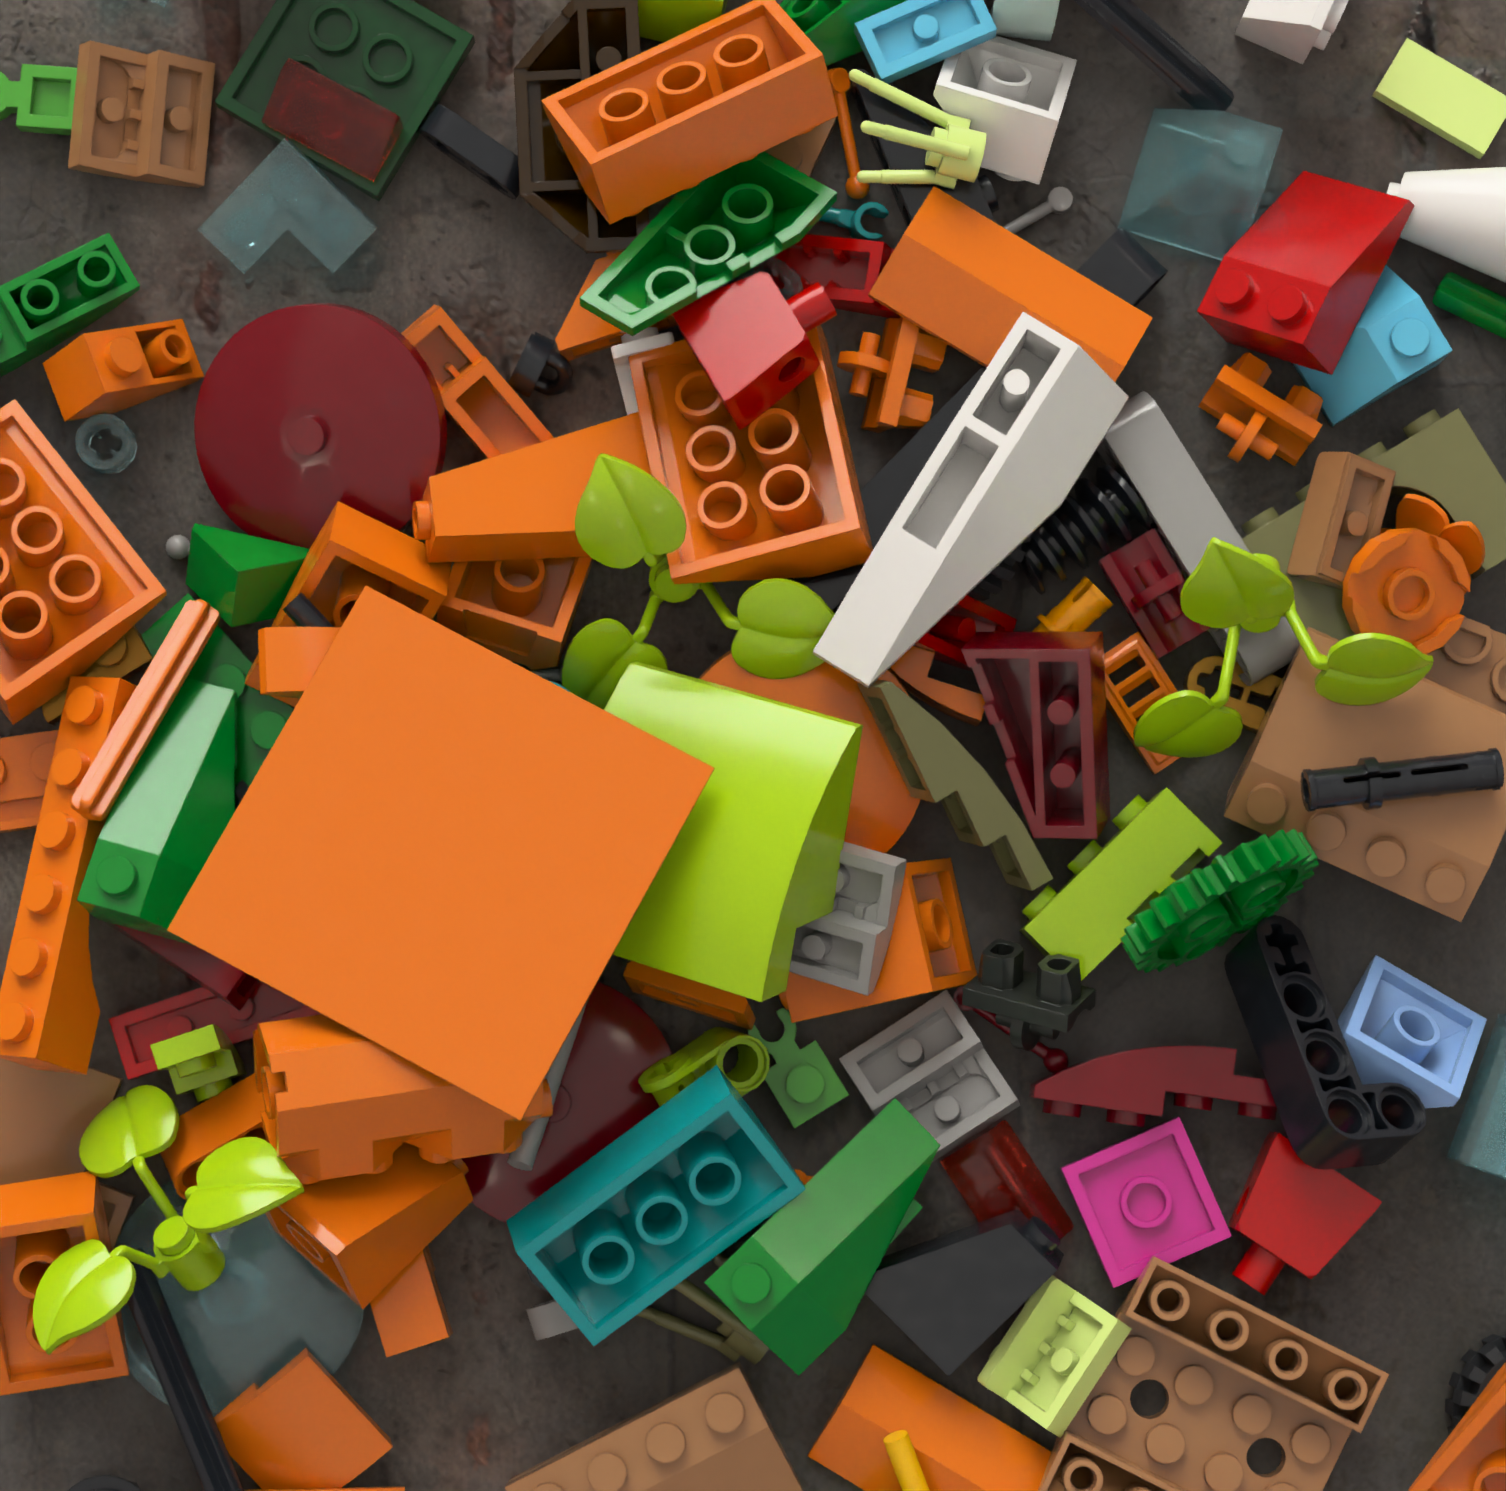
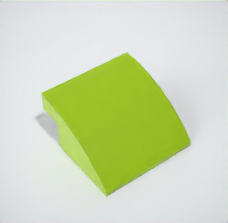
M632 662L620 678L604 710L715 769L613 955L763 1002L786 991L796 928L833 912L837 876L840 869V853L844 845L863 725L645 663Z

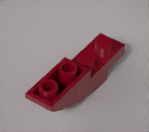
M1155 1046L1123 1050L1090 1058L1032 1083L1029 1097L1044 1099L1042 1112L1080 1118L1082 1105L1106 1108V1122L1144 1127L1146 1114L1162 1117L1166 1091L1175 1093L1174 1106L1212 1111L1214 1098L1239 1102L1237 1115L1276 1120L1277 1107L1266 1079L1234 1075L1237 1049L1212 1046Z

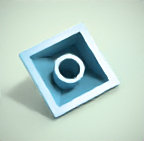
M1385 265L1333 374L1329 375L1295 363L1293 365L1307 388L1322 397L1321 411L1330 426L1333 427L1436 367L1453 350L1421 297L1393 270Z

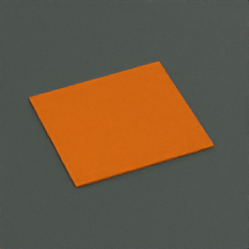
M365 585L167 931L521 1121L715 768Z

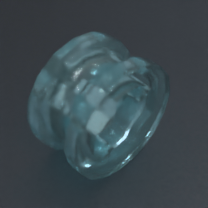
M106 413L93 415L86 419L77 430L75 438L76 451L82 461L98 473H119L127 468L135 458L137 450L136 437L130 427L115 415ZM110 428L112 435L122 441V446L119 452L111 449L114 457L102 460L101 454L96 449L91 448L90 444L94 435L99 439L102 438L99 433L100 430Z

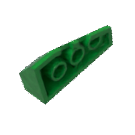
M761 152L755 158L738 163L701 181L693 188L678 192L579 298L580 306L627 334L634 336L799 242L837 201V192L770 154Z
M186 678L116 799L97 839L77 901L95 919L192 945L168 932L167 929L236 811L237 693L235 690Z
M894 1098L804 1185L805 1191L780 1208L704 1283L755 1336L799 1376L847 1329L940 1144Z

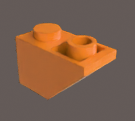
M183 319L83 333L42 363L64 422L113 414L197 382L205 377Z

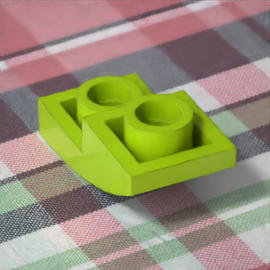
M214 1024L150 1045L158 1070H169L176 1095L194 1092L197 1103L206 1101L233 1085L231 1079L247 1074L244 1062L225 1032Z

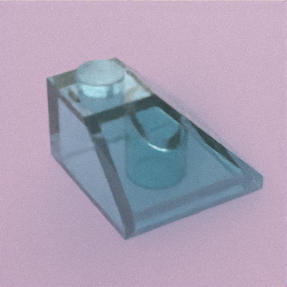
M1154 108L1117 229L1122 227L1129 233L1222 261L1224 255L1253 224L1266 188L1283 129L1225 111Z

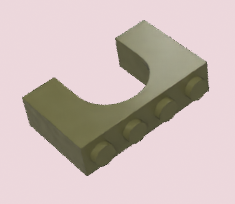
M1459 408L1443 418L1440 417L1436 409H1433L1403 428L1408 437L1405 441L1388 451L1382 441L1357 455L1396 471L1390 496L1403 498L1406 494H1416L1434 501L1446 512L1450 524L1470 521L1478 528L1484 540L1485 558L1479 570L1471 574L1473 579L1506 560V483ZM1308 484L1295 493L1300 502L1297 506L1280 516L1275 508L1271 507L1244 523L1241 528L1246 536L1242 540L1251 554H1267L1278 560L1281 572L1292 582L1296 611L1306 630L1309 626L1333 638L1342 640L1356 635L1350 629L1342 608L1343 590L1304 580L1287 573L1310 486Z

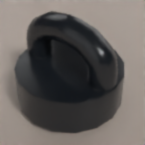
M535 332V335L531 333L508 382L515 392L529 398L533 390L547 396L558 395L567 390L572 383L573 369L570 362L564 356L552 350L556 341ZM545 365L557 371L556 379L549 380L540 376Z

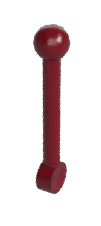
M964 986L959 987L955 991L953 1000L960 1010H973L1010 1036V1027L996 1024L995 1013L962 1005ZM1038 1041L1036 1046L1030 1050L1043 1059L1045 1068L1052 1073L1067 1068V1053L1060 1048L1050 1049Z

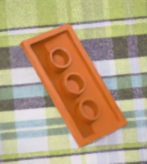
M933 186L904 232L868 294V297L986 368L1022 312H1025L1078 344L1114 382H1116L1152 320L1151 316Z
M872 1344L807 1456L864 1491H902L883 1439L895 1431L906 1430L930 1491H1038L1052 1451L877 1345Z

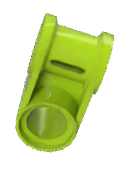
M714 1027L705 1031L701 1036L676 1053L650 1066L639 1077L638 1083L645 1093H652L658 1105L662 1106L717 1065L743 1097L751 1090L756 1089L765 1080L769 1071L770 1058L767 1048L759 1039L726 1027ZM736 1045L739 1052L737 1064L729 1073L725 1074L723 1069L724 1056L731 1047Z

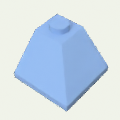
M1375 955L1337 1021L1362 1085L1378 1083L1402 1084L1410 1088L1420 1098L1425 1108L1453 1107L1460 1099L1487 1019Z

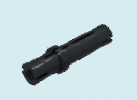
M1497 748L1379 763L1375 757L1360 758L1357 765L1318 770L1304 769L1301 772L1300 780L1303 804L1308 812L1315 811V809L1362 804L1366 810L1381 808L1384 801L1434 797L1489 789L1493 791L1500 790L1504 783V768Z

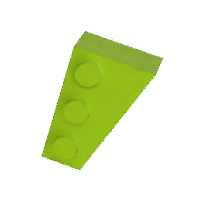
M1167 787L1154 795L1148 802L1139 794L1134 797L1112 820L1120 830L1103 847L1093 839L1067 865L1075 875L1058 892L1048 884L1021 911L1029 921L1019 931L1045 957L1047 955L1061 954L1079 959L1081 981L1121 943L1120 938L1126 935L1124 929L1136 922L1133 918L1136 914L1151 908L1149 904L1151 900L1158 898L1159 894L1173 882L1186 876L1206 855L1209 857L1223 843Z

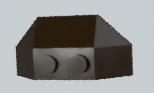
M571 0L561 11L560 16L541 35L514 68L520 198L586 254L623 252L649 224L648 207L634 216L625 217L609 224L585 193L544 111L541 100L640 54L638 0Z

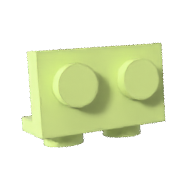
M1052 1275L1025 1301L1023 1309L1000 1344L990 1354L988 1362L980 1372L977 1380L1046 1430L1061 1438L1132 1328Z

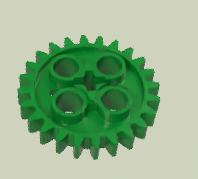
M1282 829L1269 838L1264 834L1256 840L1247 843L1243 842L1224 857L1221 854L1217 855L1211 864L1204 869L1195 868L1190 874L1178 879L1165 888L1158 898L1149 902L1151 908L1136 914L1133 917L1136 922L1124 929L1126 935L1120 938L1123 947L1137 970H1144L1145 973H1149L1154 969L1161 972L1173 963L1177 967L1184 962L1199 958L1214 947L1223 946L1232 935L1236 933L1243 934L1248 929L1255 927L1264 917H1269L1276 913L1281 905L1289 901L1286 896L1301 890L1304 887L1302 882L1314 875L1312 870L1319 866L1318 857L1303 833H1298L1296 829H1292L1287 833Z

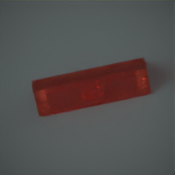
M291 58L286 60L261 120L268 127L373 182L403 129V124L397 114Z
M1006 1120L997 1123L940 1161L979 1222L1019 1209L1028 1219L1036 1216L1043 1220L1055 1232L1059 1240L1073 1229L1072 1220Z

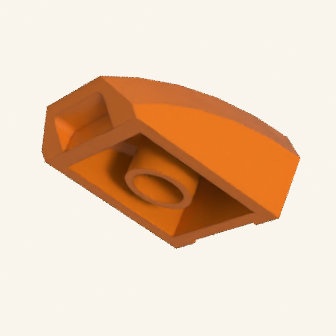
M591 557L454 562L450 572L447 597L437 612V623L510 661L526 665L531 670L556 667L559 664L594 559Z

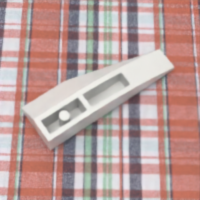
M1022 312L885 529L814 648L813 655L869 688L1062 505L1129 398L1078 344L1027 313Z

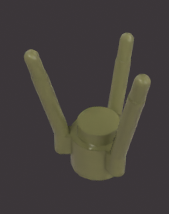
M722 1251L712 1260L720 1268L729 1257ZM687 1279L676 1285L674 1289L718 1318L720 1322L716 1330L723 1334L724 1337L649 1306L637 1314L659 1326L717 1349L734 1362L741 1355L756 1365L769 1350L728 1307Z

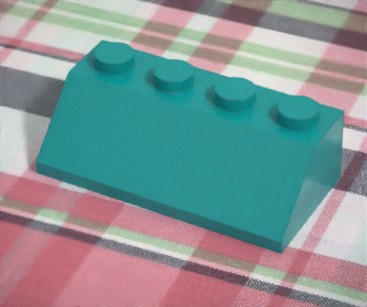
M716 1065L506 1222L518 1256L590 1343L595 1346L805 1191L806 1188L753 1110Z

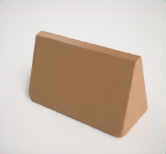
M1350 452L1319 453L1287 573L1304 580L1343 590V580L1352 558L1370 539L1380 534L1396 471Z

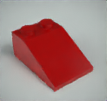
M1303 171L1224 255L1197 312L1228 343L1332 375L1414 208V204L1404 198Z

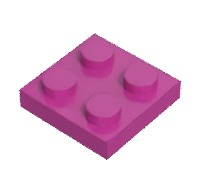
M1174 1117L1060 1167L1106 1276L1113 1288L1138 1278L1152 1255L1170 1264L1232 1236L1180 1117Z

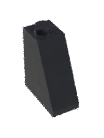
M1019 1209L883 1256L865 1294L928 1357L950 1376L1058 1270L1064 1254L1057 1248L1061 1244L1058 1236L1043 1220L1036 1216L1028 1219Z

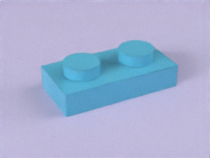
M907 0L858 21L854 25V33L875 78L887 84L996 37L997 27L984 0Z

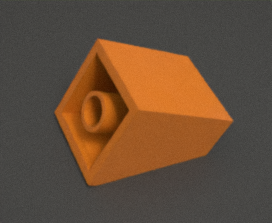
M951 858L906 863L903 887L891 939L880 975L871 994L868 996L789 972L786 991L780 993L779 997L783 1006L789 1010L792 1023L963 986L977 975Z
M404 1142L393 1152V1164L386 1171L377 1174L365 1173L321 1180L313 1184H302L305 1190L304 1193L265 1214L274 1231L360 1308L364 1309L474 1199L464 1176L469 1169L462 1159H455L441 1164L431 1163L419 1156L417 1146Z

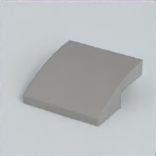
M844 842L843 850L840 853V869L837 876L833 912L796 928L789 972L868 996L874 991L888 950L902 892L907 859Z
M947 990L839 1058L875 1117L896 1098L940 1144V1147L932 1162L1020 1106L1017 1097L983 1048L980 1039Z

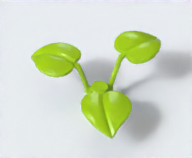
M601 453L597 457L589 481L577 506L575 533L578 542L592 559L611 568H628L643 558L645 563L650 566L649 585L651 591L641 622L633 635L617 620L602 618L589 623L574 636L564 657L562 668L563 687L574 695L604 710L630 663L637 661L668 670V664L663 653L657 647L643 641L648 636L658 608L663 601L677 603L688 600L698 589L703 590L723 624L729 629L738 630L732 641V657L739 666L749 673L768 679H785L804 674L825 662L813 655V650L835 613L817 593L807 586L789 579H764L749 587L742 594L737 607L738 617L730 612L712 582L674 584L671 580L666 554L677 550L685 539L686 518L681 504L662 483L639 467L608 454Z
M1212 537L1201 561L1183 585L1180 594V604L1185 616L1196 623L1212 628H1229L1218 690L1210 699L1194 690H1182L1159 699L1143 713L1137 722L1133 732L1134 743L1137 747H1144L1146 750L1154 753L1191 758L1219 753L1236 742L1243 728L1242 717L1238 711L1224 705L1227 703L1230 695L1241 627L1253 633L1267 632L1279 624L1281 617H1286L1310 664L1314 668L1322 670L1315 678V690L1317 693L1328 700L1346 705L1362 706L1377 704L1405 693L1422 680L1431 670L1434 662L1433 655L1423 654L1411 643L1382 633H1359L1344 638L1329 649L1327 656L1321 654L1315 647L1296 611L1294 587L1289 578L1281 572L1278 560L1267 554H1251L1230 543Z
M141 1085L128 1090L125 1096L117 1097L104 1107L87 1126L81 1138L79 1156L82 1164L90 1174L101 1178L117 1176L133 1165L136 1173L166 1219L159 1224L153 1235L155 1257L126 1245H120L109 1252L101 1241L90 1239L71 1247L52 1262L39 1282L33 1302V1324L41 1348L50 1355L65 1341L95 1329L119 1312L131 1297L136 1282V1271L131 1262L151 1269L158 1278H163L170 1272L179 1284L188 1291L202 1290L214 1283L225 1267V1255L219 1249L218 1244L211 1237L210 1233L226 1230L251 1220L305 1192L302 1183L288 1168L282 1157H277L276 1149L264 1139L243 1137L230 1141L213 1151L204 1159L197 1170V1185L191 1186L185 1191L187 1202L183 1208V1216H180L145 1161L146 1157L166 1150L176 1139L180 1117L174 1101L166 1092L158 1087Z

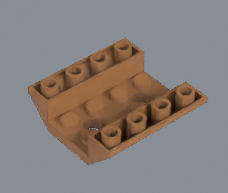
M1152 1255L1114 1316L1131 1327L1132 1330L1062 1437L1057 1436L1038 1491H1323L1352 1429L1359 1433L1362 1432L1389 1374ZM1143 1380H1156L1165 1389V1405L1155 1415H1139L1131 1406V1392ZM1261 1438L1276 1440L1282 1453L1279 1466L1268 1474L1253 1472L1247 1463L1249 1447Z

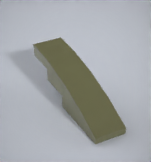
M877 679L869 688L857 683L911 797L933 803L941 801L958 839L981 847L989 845L1007 884L1033 891L1052 880L1053 877L1019 816L985 769L945 726L892 682Z

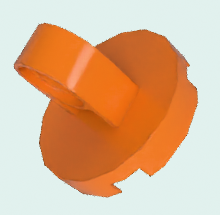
M1416 528L1390 529L1370 539L1352 558L1343 580L1342 608L1350 629L1355 634L1382 633L1395 636L1411 643L1423 654H1428L1443 647L1461 627L1465 616L1461 615L1460 611L1464 604L1465 591L1470 592L1471 579L1463 557L1447 540Z

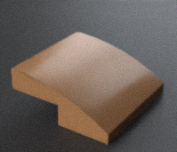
M91 40L80 44L68 169L148 183L195 188L203 187L205 183L215 63L162 50L145 54Z

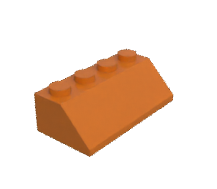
M753 0L541 100L544 111L585 193L609 224L625 217L634 216L656 202L682 190L693 188L701 181L738 163L749 161L759 153L795 136L806 134L816 126L839 116L823 54L775 0Z

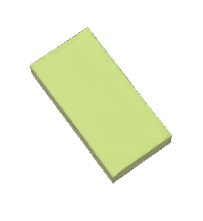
M1409 38L1403 43L1372 95L1374 98L1478 159H1481L1506 118V95Z

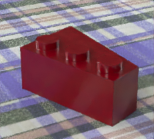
M1103 631L976 632L962 647L961 651L968 668L972 667L985 701L983 705L989 724H994L1007 758L1005 762L1007 771L1033 838L1098 839L1110 819Z

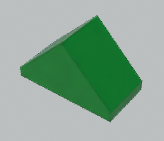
M195 523L191 532L185 584L202 600L208 602L211 607L216 609L220 617L230 627L274 619L309 548Z

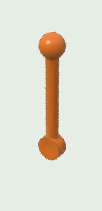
M833 68L827 71L839 115L837 117L849 174L845 190L851 198L862 199L868 194L870 184L860 183L856 177L857 173L861 170L846 97V91L849 89L851 82L846 69Z

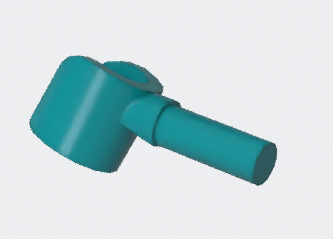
M868 202L860 206L856 211L830 207L819 221L836 224L838 227L848 229L853 239L879 241L883 235L866 231L860 222L861 215L866 214L875 218H886L889 212L885 206L878 202Z

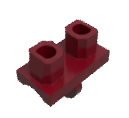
M1154 528L1097 562L1157 660L1212 628L1192 621L1183 613L1180 604V594L1186 580Z

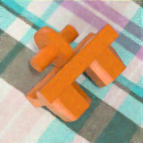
M900 316V318L886 319L882 339L878 334L863 332L858 352L840 351L837 366L842 370L853 373L849 394L861 398H867L868 395L861 428L876 433L894 427L921 429L930 420L934 403L933 395L906 388L910 368L929 373L939 371L944 360L947 344Z
M1250 352L1244 353L1231 367L1226 364L1223 366L1198 407L1220 420L1215 427L1216 429L1236 440L1227 455L1233 461L1238 463L1249 448L1268 461L1275 454L1295 466L1323 425L1317 421L1323 399L1305 386L1293 385L1284 400L1269 392L1263 386L1272 371L1266 362Z

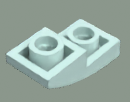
M994 0L990 15L997 27L996 36L1050 42L1060 0Z

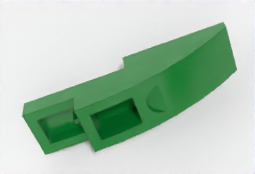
M109 232L0 286V377L67 340L140 290L138 281Z

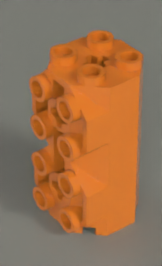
M322 1014L259 1023L257 1025L258 1029L253 1031L256 1086L258 1093L263 1092L266 1111H260L264 1134L267 1142L276 1149L277 1157H282L288 1168L302 1184H313L321 1180L365 1173H382L393 1164V1152L404 1142L417 1146L419 1156L423 1160L435 1164L487 1154L511 1153L522 1144L523 1132L536 1119L551 1117L553 1113L552 1096L546 1078L543 1080L523 1119L519 1121Z

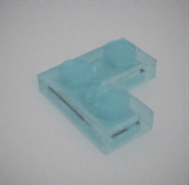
M286 137L197 230L243 274L258 261L287 229L334 273L379 226Z

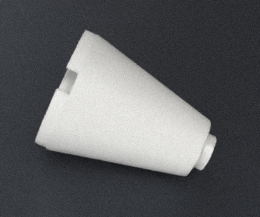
M1506 167L1410 171L1404 173L1401 184L1390 182L1387 194L1410 200L1414 204V208L1402 230L1400 238L1506 283Z

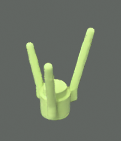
M852 69L849 72V79L945 128L934 127L931 136L887 124L863 121L860 125L863 133L927 150L925 165L936 168L935 170H862L856 176L860 183L934 184L954 189L957 179L975 182L984 155L986 133L969 129L970 119L950 115L857 69Z

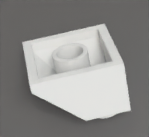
M996 36L991 40L945 59L933 96L944 112L970 119L969 129L986 133V145L981 168L994 171L998 176L1006 180H1025L1039 185L1077 60Z

